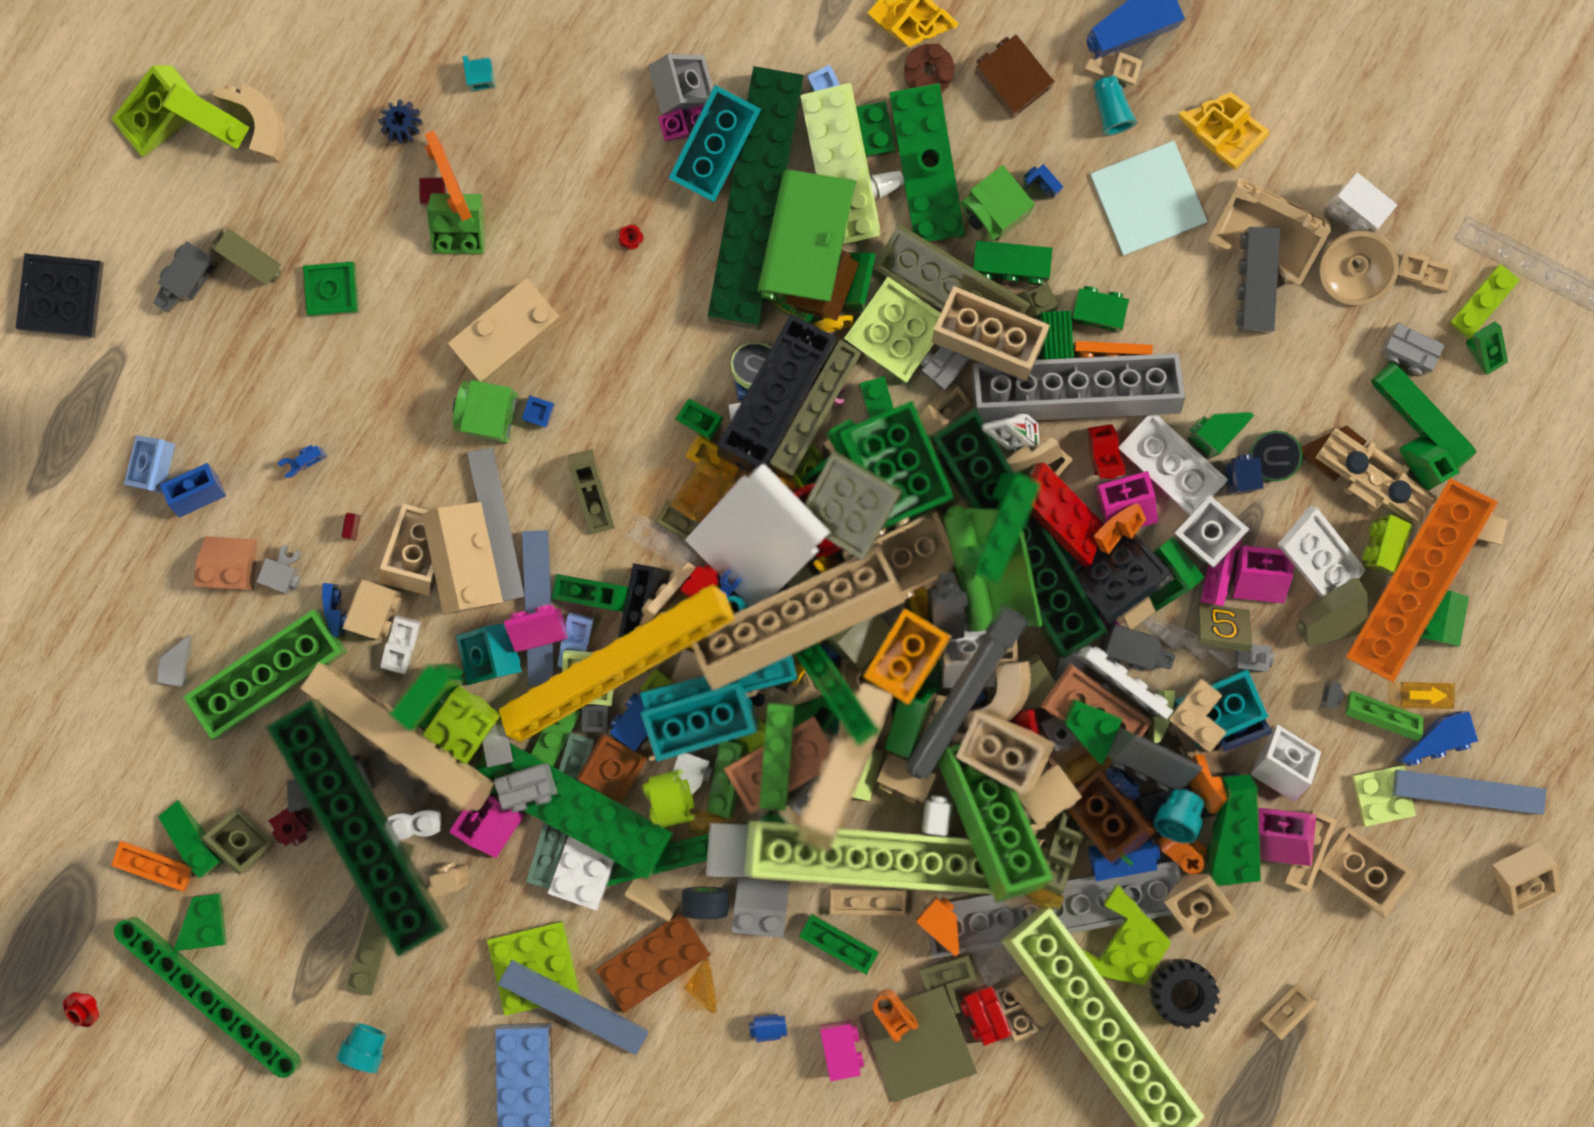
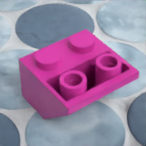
M1148 471L1094 487L1104 524L1133 504H1139L1145 515L1146 521L1141 527L1158 523L1156 497Z
M1240 546L1236 555L1232 598L1284 604L1293 578V563L1279 549Z
M549 604L535 608L536 613L530 615L525 611L511 614V620L504 621L515 652L568 639L561 609L554 608L553 605L550 606Z
M491 793L479 811L463 810L449 832L468 845L497 858L525 814L521 811L512 813L511 809L503 810L499 797Z
M1258 808L1260 860L1312 866L1317 814Z

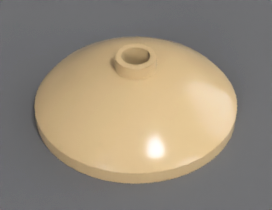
M1367 230L1347 232L1332 241L1324 251L1319 267L1320 278L1325 290L1337 301L1348 305L1369 304L1383 297L1394 285L1399 271L1398 256L1389 240L1376 232ZM1356 259L1362 260L1357 266L1352 264Z

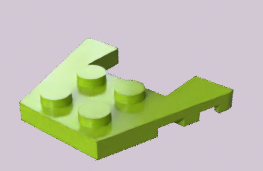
M1116 883L1105 899L1104 905L1126 918L1100 958L1083 949L1081 950L1101 977L1145 985L1170 947L1171 941L1149 916L1147 917L1138 904L1124 892L1123 888Z

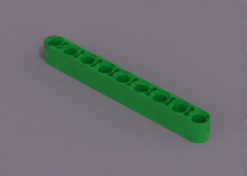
M130 917L116 924L114 936L117 941L279 1078H287L299 1069L301 1058L294 1049L179 951H175L172 945L145 922L137 917ZM126 924H130L133 927L134 933L132 936L126 933ZM146 940L153 944L152 953L145 949ZM165 957L172 960V970L165 967ZM185 974L192 977V986L184 983ZM204 991L211 993L213 998L211 1003L204 1000ZM223 1008L231 1010V1020L223 1016ZM243 1024L250 1026L252 1029L251 1036H246L243 1033ZM263 1041L271 1045V1053H267L262 1049ZM282 1058H286L291 1062L290 1070L283 1068L281 1064Z

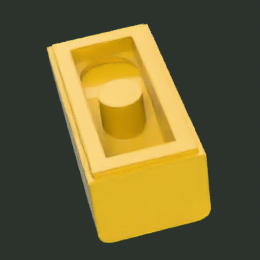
M696 435L685 455V458L732 483L739 470L738 467L717 457V445L699 435Z
M834 554L820 557L813 562V565L821 574L842 564Z

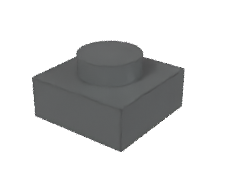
M1325 681L1320 703L1321 707L1336 709L1337 705L1341 704L1343 699L1342 684Z
M583 706L582 732H609V706Z

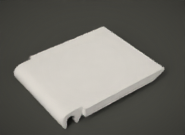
M763 464L749 478L746 475L741 478L685 540L719 573L720 577L729 569L731 571L727 577L729 582L734 583L738 578L742 579L740 585L734 591L751 607L776 595L819 551L816 546L830 531Z

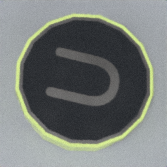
M758 342L747 343L734 352L730 368L738 384L749 389L771 347Z

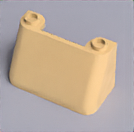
M1237 178L1208 237V241L1211 242L1210 245L1221 252H1224L1225 249L1231 250V248H1234L1243 253V249H1240L1239 246L1240 235L1248 227L1280 228L1278 257L1280 279L1290 285H1293L1294 282L1301 285L1328 237L1331 228L1330 222L1321 215L1250 181Z

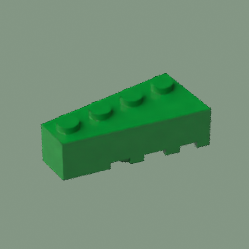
M1250 774L1223 777L1222 784L1228 800L1218 810L1216 821L1213 822V835L1211 844L1208 845L1207 862L1204 864L1202 873L1209 874L1217 886L1261 881L1257 787Z

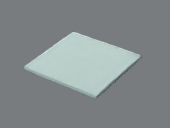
M1175 141L1090 174L1123 256L1207 223Z

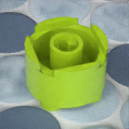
M682 769L649 777V782L644 783L645 796L651 800L653 808L650 809V817L654 825L659 824L664 828L694 820L695 814L690 815V809L694 808L693 796L688 780H682L680 774H684Z

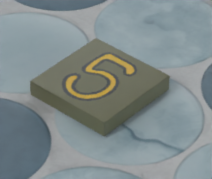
M1206 603L1198 604L1199 645L1245 652L1251 651L1250 610Z

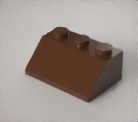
M1098 769L1076 789L1082 798L1077 800L1072 807L1066 809L1110 863L1136 850L1157 832L1154 825L1133 800L1128 799L1118 791L1108 779L1106 771Z

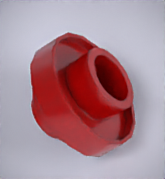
M72 992L63 1000L62 1005L65 1015L73 1024L90 1027L99 1019L97 1001L92 995Z

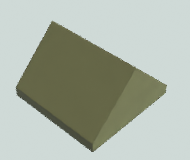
M238 807L201 839L238 875L249 872L275 843Z

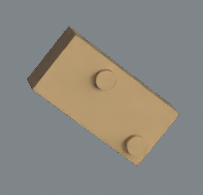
M526 278L448 342V344L480 382L490 383L563 321L528 278Z
M953 286L934 327L931 342L1027 381L1046 339L1050 325Z
M481 502L441 507L423 513L422 519L443 615L486 608L502 603L503 599Z

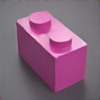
M850 1020L820 1025L830 1082L861 1076L860 1068L865 1066L862 1051H856L855 1042L860 1041L857 1026L852 1027Z

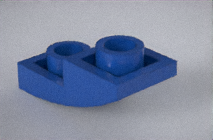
M323 583L322 601L328 627L333 636H344V631L347 632L343 628L347 618L346 611L336 610V605H340L341 590H338L337 584Z

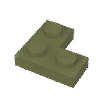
M970 954L929 965L919 970L926 991L944 985L955 1014L960 1013L961 1008L954 987L974 982L978 979Z

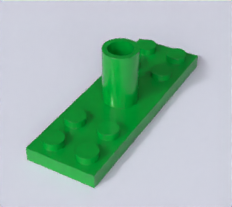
M940 83L889 92L912 232L928 242L965 236ZM925 156L931 157L935 162V166H925L921 158Z

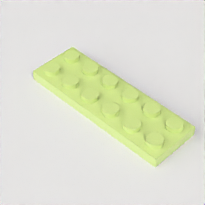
M846 83L800 95L816 174L856 180L843 245L882 236L851 84Z

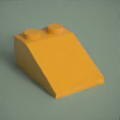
M904 609L865 673L864 678L905 703L910 704L939 660L952 636L910 610Z

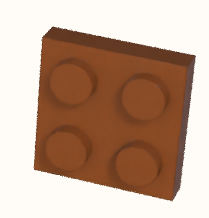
M602 733L579 772L577 779L622 803L645 764L647 757L637 751L634 752L626 745Z

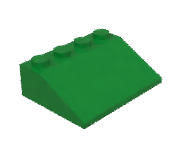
M909 401L840 431L852 462L903 491L883 528L954 498L913 401Z

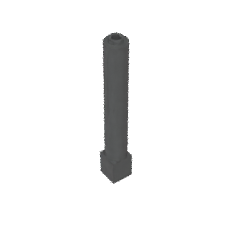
M1004 604L1000 605L985 629L986 634L908 759L906 766L909 768L908 773L917 779L929 777L1007 649L1012 648L1027 624L1022 614Z

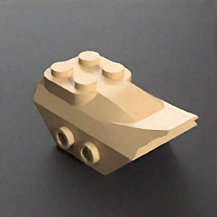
M936 508L910 520L906 518L894 523L895 527L887 531L883 528L871 549L872 551L878 547L880 548L904 600L915 594L914 590L922 586L923 589H927L936 585L939 574H947L955 568L944 515L937 513ZM847 550L842 552L845 563L857 557Z

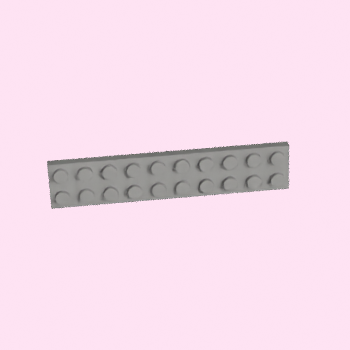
M1174 860L1157 863V871L1096 881L1094 875L1068 879L1061 896L1042 888L1041 890L998 903L995 902L993 894L952 900L950 902L955 906L952 911L957 916L959 954L1004 946L1001 940L1038 908H1051L1068 933L1122 924L1126 917L1104 905L1105 899L1116 883L1138 904L1147 917L1157 918L1173 915L1165 904L1164 899L1181 879L1179 865ZM929 934L933 958L953 955Z

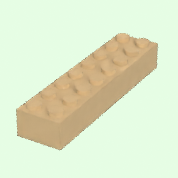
M878 547L870 551L865 560L856 557L733 614L734 621L693 643L692 646L712 690H715L905 601Z
M318 663L301 687L308 694L306 698L309 701L319 699L321 704L327 708L326 713L336 720L341 718L348 723L346 725L348 730L356 735L361 733L367 737L366 743L376 750L383 749L388 753L386 758L397 765L401 763L408 768L406 772L417 780L421 778L428 783L426 787L433 793L445 795L449 798L447 803L459 811L461 808L465 811H479L496 787L494 782L468 763L464 764L455 758L451 752L442 749V746L424 737V731L419 727L415 731H409L389 716L393 710L392 707L339 668Z

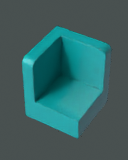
M468 55L462 56L466 83L470 92L496 88L490 58L470 60Z

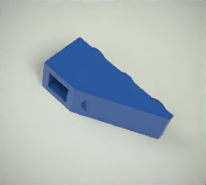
M1458 711L1436 718L1423 731L1420 740H1414L1396 758V761L1412 766L1421 763V758L1431 756V759L1447 755L1446 751L1455 748L1456 751H1463L1471 748V743L1477 742L1478 738L1470 712Z

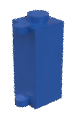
M1151 838L1139 848L1126 855L1133 862L1131 866L1121 859L1110 863L1096 845L1088 846V857L1096 881L1157 871L1156 860H1160L1158 845H1153Z

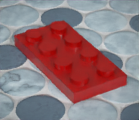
M1045 462L1037 463L1030 479L1040 483L1041 486L1029 513L1083 567L1091 565L1098 547L1094 535L1104 523Z

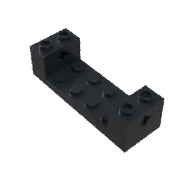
M792 314L789 315L717 445V457L750 474H753L763 464L768 469L770 468L768 465L775 455L776 448L819 370H823L834 351L835 336Z

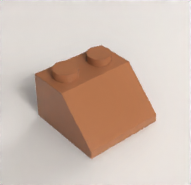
M205 536L196 559L194 586L253 591L257 540Z

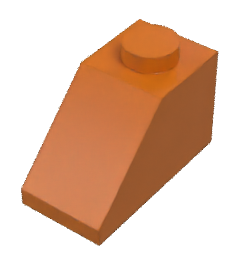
M934 896L915 918V921L956 957L959 954L957 916L952 911L955 906L944 896L941 900Z

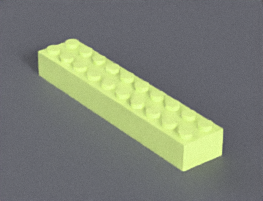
M749 821L744 874L752 877L992 894L969 838L839 828L831 849L827 852L799 840L801 831L797 830L798 824Z
M1038 908L1001 940L1138 1127H1195L1204 1118L1051 908Z

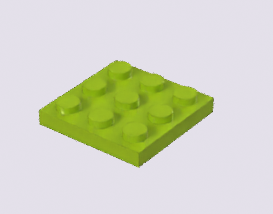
M564 921L487 940L504 1016L541 1007L498 985L511 959L581 995Z

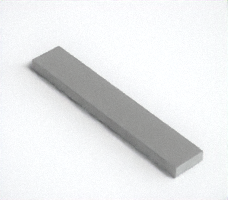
M490 447L468 452L478 502L482 504L503 602L525 597L494 448Z

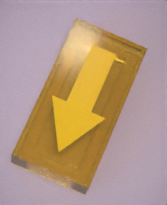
M1401 682L1400 707L1454 709L1455 683Z

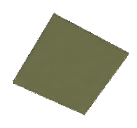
M944 985L901 1000L905 1007L914 1015L919 1027L916 1030L911 1029L901 1036L899 1042H895L890 1037L885 1026L875 1015L874 1011L860 1015L893 1103L978 1073ZM892 1004L884 1006L883 1008H892Z

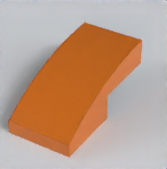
M1133 504L1116 514L1094 535L1100 551L1109 554L1123 535L1131 539L1146 521L1139 504Z
M1195 754L1190 761L1203 768L1189 784L1193 792L1202 799L1204 807L1210 813L1215 814L1228 799L1221 778L1211 777L1205 756Z

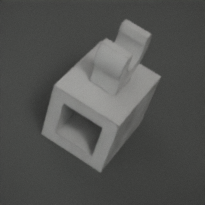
M283 545L279 552L278 561L269 558L265 559L256 582L283 593L291 594L300 584L301 576H299L301 570L290 565L296 563L301 558V551L296 550L294 556L289 558L287 556L289 547Z
M1252 644L1250 652L1234 650L1232 668L1268 672L1269 667H1272L1274 662V652H1271V646Z

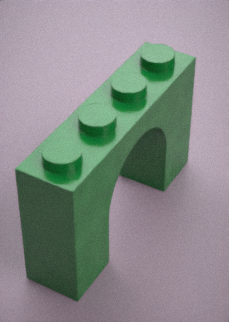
M1018 473L1001 474L992 495L993 498L999 500V508L988 535L979 546H970L961 570L984 580L1000 582L1040 489V483Z
M453 663L428 664L389 716L409 731H415L419 725L424 729L428 728L451 693L466 681L462 676L464 672Z

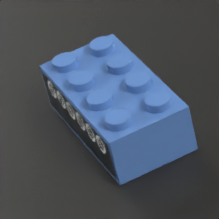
M551 1023L500 1024L495 1029L498 1127H554Z

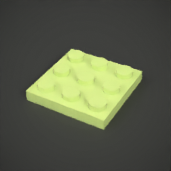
M887 277L845 336L844 341L860 350L864 355L898 379L907 383L935 344L931 342L932 335L941 313Z

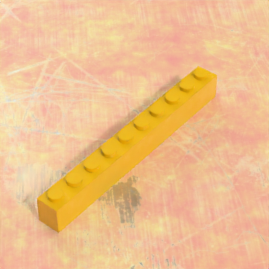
M714 585L706 587L690 599L681 601L671 610L657 615L652 621L636 627L633 632L624 637L617 638L612 644L602 650L593 652L590 657L581 662L574 663L564 672L550 677L545 683L531 688L526 694L510 700L507 705L498 709L506 736L521 743L734 621L735 619L726 594Z

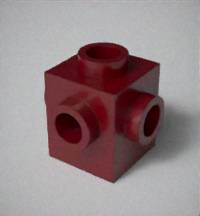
M288 807L268 820L274 829L272 831L274 838L278 843H283L284 846L291 845L292 843L295 847L308 839L306 834L313 830L310 826L312 822L306 812L300 810L289 812Z

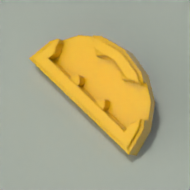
M853 315L839 316L837 321L821 317V321L812 323V325L829 333L853 327L855 319Z

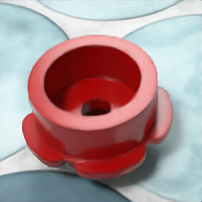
M629 225L624 226L620 230L619 243L622 247H628L630 250L639 247V244L644 239L643 233L639 231V227Z

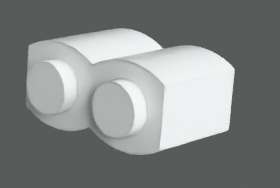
M931 794L930 799H925L921 824L922 832L948 836L952 804L948 802L946 796Z
M429 808L417 813L401 812L387 818L400 840L413 835L431 836L445 829L443 810L437 808Z

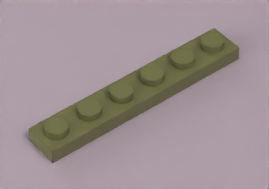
M839 340L768 467L789 479L792 478L862 353L860 350Z
M401 841L410 859H412L415 845ZM370 909L367 913L346 986L347 990L368 996L373 995L388 943L386 936Z

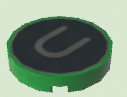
M1277 430L1266 432L1257 438L1251 448L1252 458H1260L1262 478L1268 481L1278 482L1287 480L1301 466V446L1295 437L1287 432Z

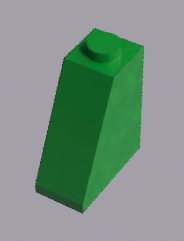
M925 679L910 704L899 699L885 749L892 751L899 757L910 758L921 740L941 685Z

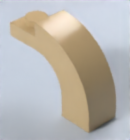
M246 84L242 85L241 92L239 89L229 85H225V88L216 86L213 96L219 102L244 109L251 113L255 129L249 150L257 156L280 162L284 149L285 132L282 120L275 107L259 91Z
M1029 661L997 665L995 669L997 677L995 698L985 708L970 709L963 720L964 727L970 726L978 710L1007 722L1018 714L1025 704L1030 690Z

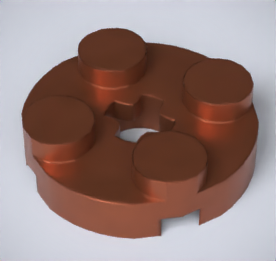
M937 43L923 44L916 47L910 52L905 61L904 78L910 88L940 83L941 93L949 87L954 76L955 65L953 58L947 50ZM926 64L936 68L933 71V76L922 72Z

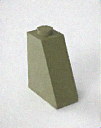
M227 227L221 229L210 245L211 249L265 285H268L269 282L274 283L281 273V270H279L281 264Z
M1358 577L1349 580L1298 612L1299 623H1296V631L1299 638L1303 637L1307 646L1310 647L1359 635L1368 620L1367 592Z
M1037 652L1021 661H1029L1031 676L1029 694L1021 710L1041 707L1040 705L1056 684ZM997 677L995 679V687H985L987 693L984 696L989 704L993 701L997 692Z

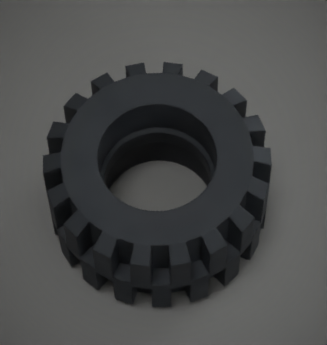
M1174 959V963L1171 964L1166 962L1163 964L1164 968L1162 970L1158 968L1155 972L1157 974L1156 978L1152 977L1151 984H1153V987L1150 988L1151 1002L1156 1011L1168 1023L1170 1022L1178 1028L1182 1026L1184 1029H1190V1026L1193 1025L1197 1028L1201 1026L1200 1022L1205 1021L1207 1023L1211 1020L1208 1016L1211 1013L1215 1015L1217 1011L1214 1008L1215 1004L1220 1002V998L1217 997L1220 991L1219 987L1215 984L1217 982L1215 978L1203 966L1188 959H1184V961ZM1181 980H1193L1198 987L1196 1000L1187 1007H1176L1171 1001L1173 987Z

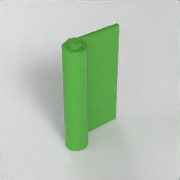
M793 170L783 171L757 292L761 293V298L776 301L777 297H782V294L826 302L831 301L856 180Z
M963 506L950 507L947 510L948 512L944 514V521L961 592L965 591L968 605L964 607L967 615L969 630L974 632L984 631L1001 604L1022 614L1027 621L1025 626H1042L1023 530L1019 535L1000 582L984 580L961 570L970 546H979L988 535L998 510L963 508Z

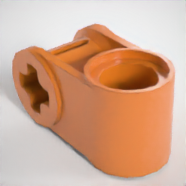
M1163 835L1158 838V845L1161 850L1171 857L1185 872L1198 874L1203 870L1207 851L1206 847L1197 839L1193 843L1185 844L1172 841Z
M884 989L877 994L873 1003V1011L895 1042H899L901 1036L911 1029L916 1030L919 1027L914 1015L905 1007L894 991ZM882 999L889 1000L892 1008H883L879 1001Z

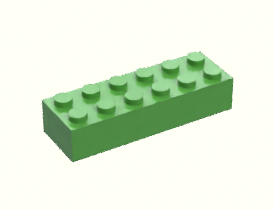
M313 609L183 696V698L211 740L221 739L304 683L318 663L330 665L347 654L348 651L338 636L332 635L322 612Z
M961 744L946 748L938 761V765L995 902L998 903L1041 890L1053 877L1015 789L956 758Z

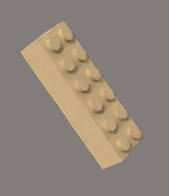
M863 683L860 691L855 690L854 694L881 732L889 712L892 695ZM840 723L838 736H834L829 748L828 760L824 759L819 771L818 782H814L810 791V799L807 804L809 808L804 806L799 816L797 830L801 831L799 840L827 852L830 851L880 732L858 747L843 724Z

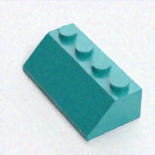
M714 84L668 178L715 202L761 109Z
M740 681L640 712L657 762L754 733L760 727L752 701Z

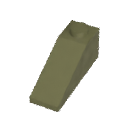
M593 449L568 455L570 473L590 535L614 529V522Z

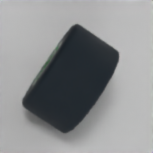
M702 886L683 889L682 915L684 917L692 919H719L727 916L728 890L719 887Z

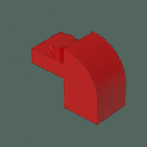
M1113 424L1087 428L1089 451L1095 476L1099 475L1100 479H1113L1120 475H1126L1125 465L1119 454L1118 434Z

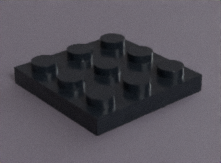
M24 253L15 329L95 338L104 263L97 260Z
M1136 534L1132 539L1123 535L1109 554L1100 551L1099 547H1097L1092 564L1083 567L1078 561L1070 566L1090 602L1109 624L1174 579L1172 573Z

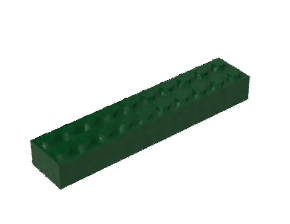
M753 66L747 102L760 108L761 111L736 158L708 310V320L711 322L759 330L764 299L761 298V293L757 292L783 171L788 170L801 100L800 95H802L804 75Z
M970 409L929 434L928 438L933 450L967 507L970 509L998 510L999 500L992 497L1002 473L1014 472L995 439L983 430L985 422L977 409ZM1029 513L1022 530L1042 626L1039 628L1055 655L1065 659L1106 633L1107 629L1051 534Z
M310 700L265 726L396 956L400 958L447 930L450 926L320 700Z

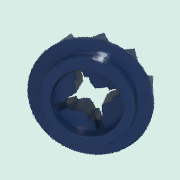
M1112 765L1106 769L1108 779L1124 796L1130 800H1135L1140 796L1137 784L1123 769Z

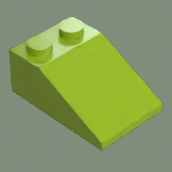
M152 65L111 118L142 157L148 155L187 123V121L162 106L174 83L195 94L172 65Z

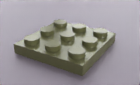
M835 451L832 452L804 506L830 531L825 538L858 558L865 560L903 491Z

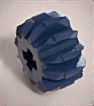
M401 99L397 101V106H394L392 102H388L390 109L388 111L381 109V113L385 117L378 119V123L383 126L381 129L382 134L388 135V139L391 142L397 138L399 144H403L405 137L410 142H413L411 134L419 135L420 130L416 126L423 124L422 119L418 118L421 114L420 111L413 109L414 105L411 102L404 105ZM400 118L403 119L404 123L401 126L398 125L399 123L397 121Z

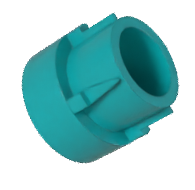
M1175 789L1172 791L1170 798L1167 799L1166 804L1160 806L1154 820L1155 829L1164 837L1178 843L1189 844L1195 842L1202 826V821L1199 817L1204 806L1202 799L1192 792Z
M355 1023L346 1040L342 1041L336 1059L354 1069L368 1073H377L384 1057L382 1048L387 1034L370 1025Z

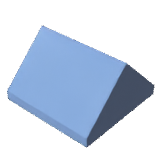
M136 435L124 485L163 493L160 484L167 481L175 444L161 439Z

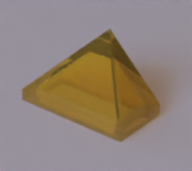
M707 957L701 962L683 988L709 1012L717 1013L718 1006L710 957Z

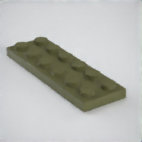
M900 224L895 228L873 268L940 310H943L953 286L1021 314H1025L1030 306L1029 302Z

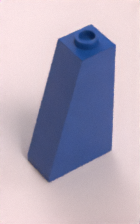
M1127 0L1091 29L1086 39L1087 47L1091 53H1095L1096 59L1176 29L1182 24L1185 17L1177 0Z

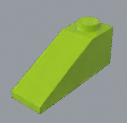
M175 83L162 104L163 107L222 144L237 150L250 128L230 114Z

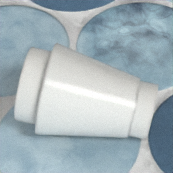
M899 170L870 175L874 199L877 198L879 200L904 185V179Z

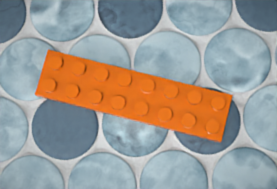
M1452 478L1448 480L1346 656L1348 660L1394 684L1497 507L1498 501Z

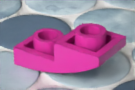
M704 105L686 111L680 109L659 116L658 119L665 142L688 138Z

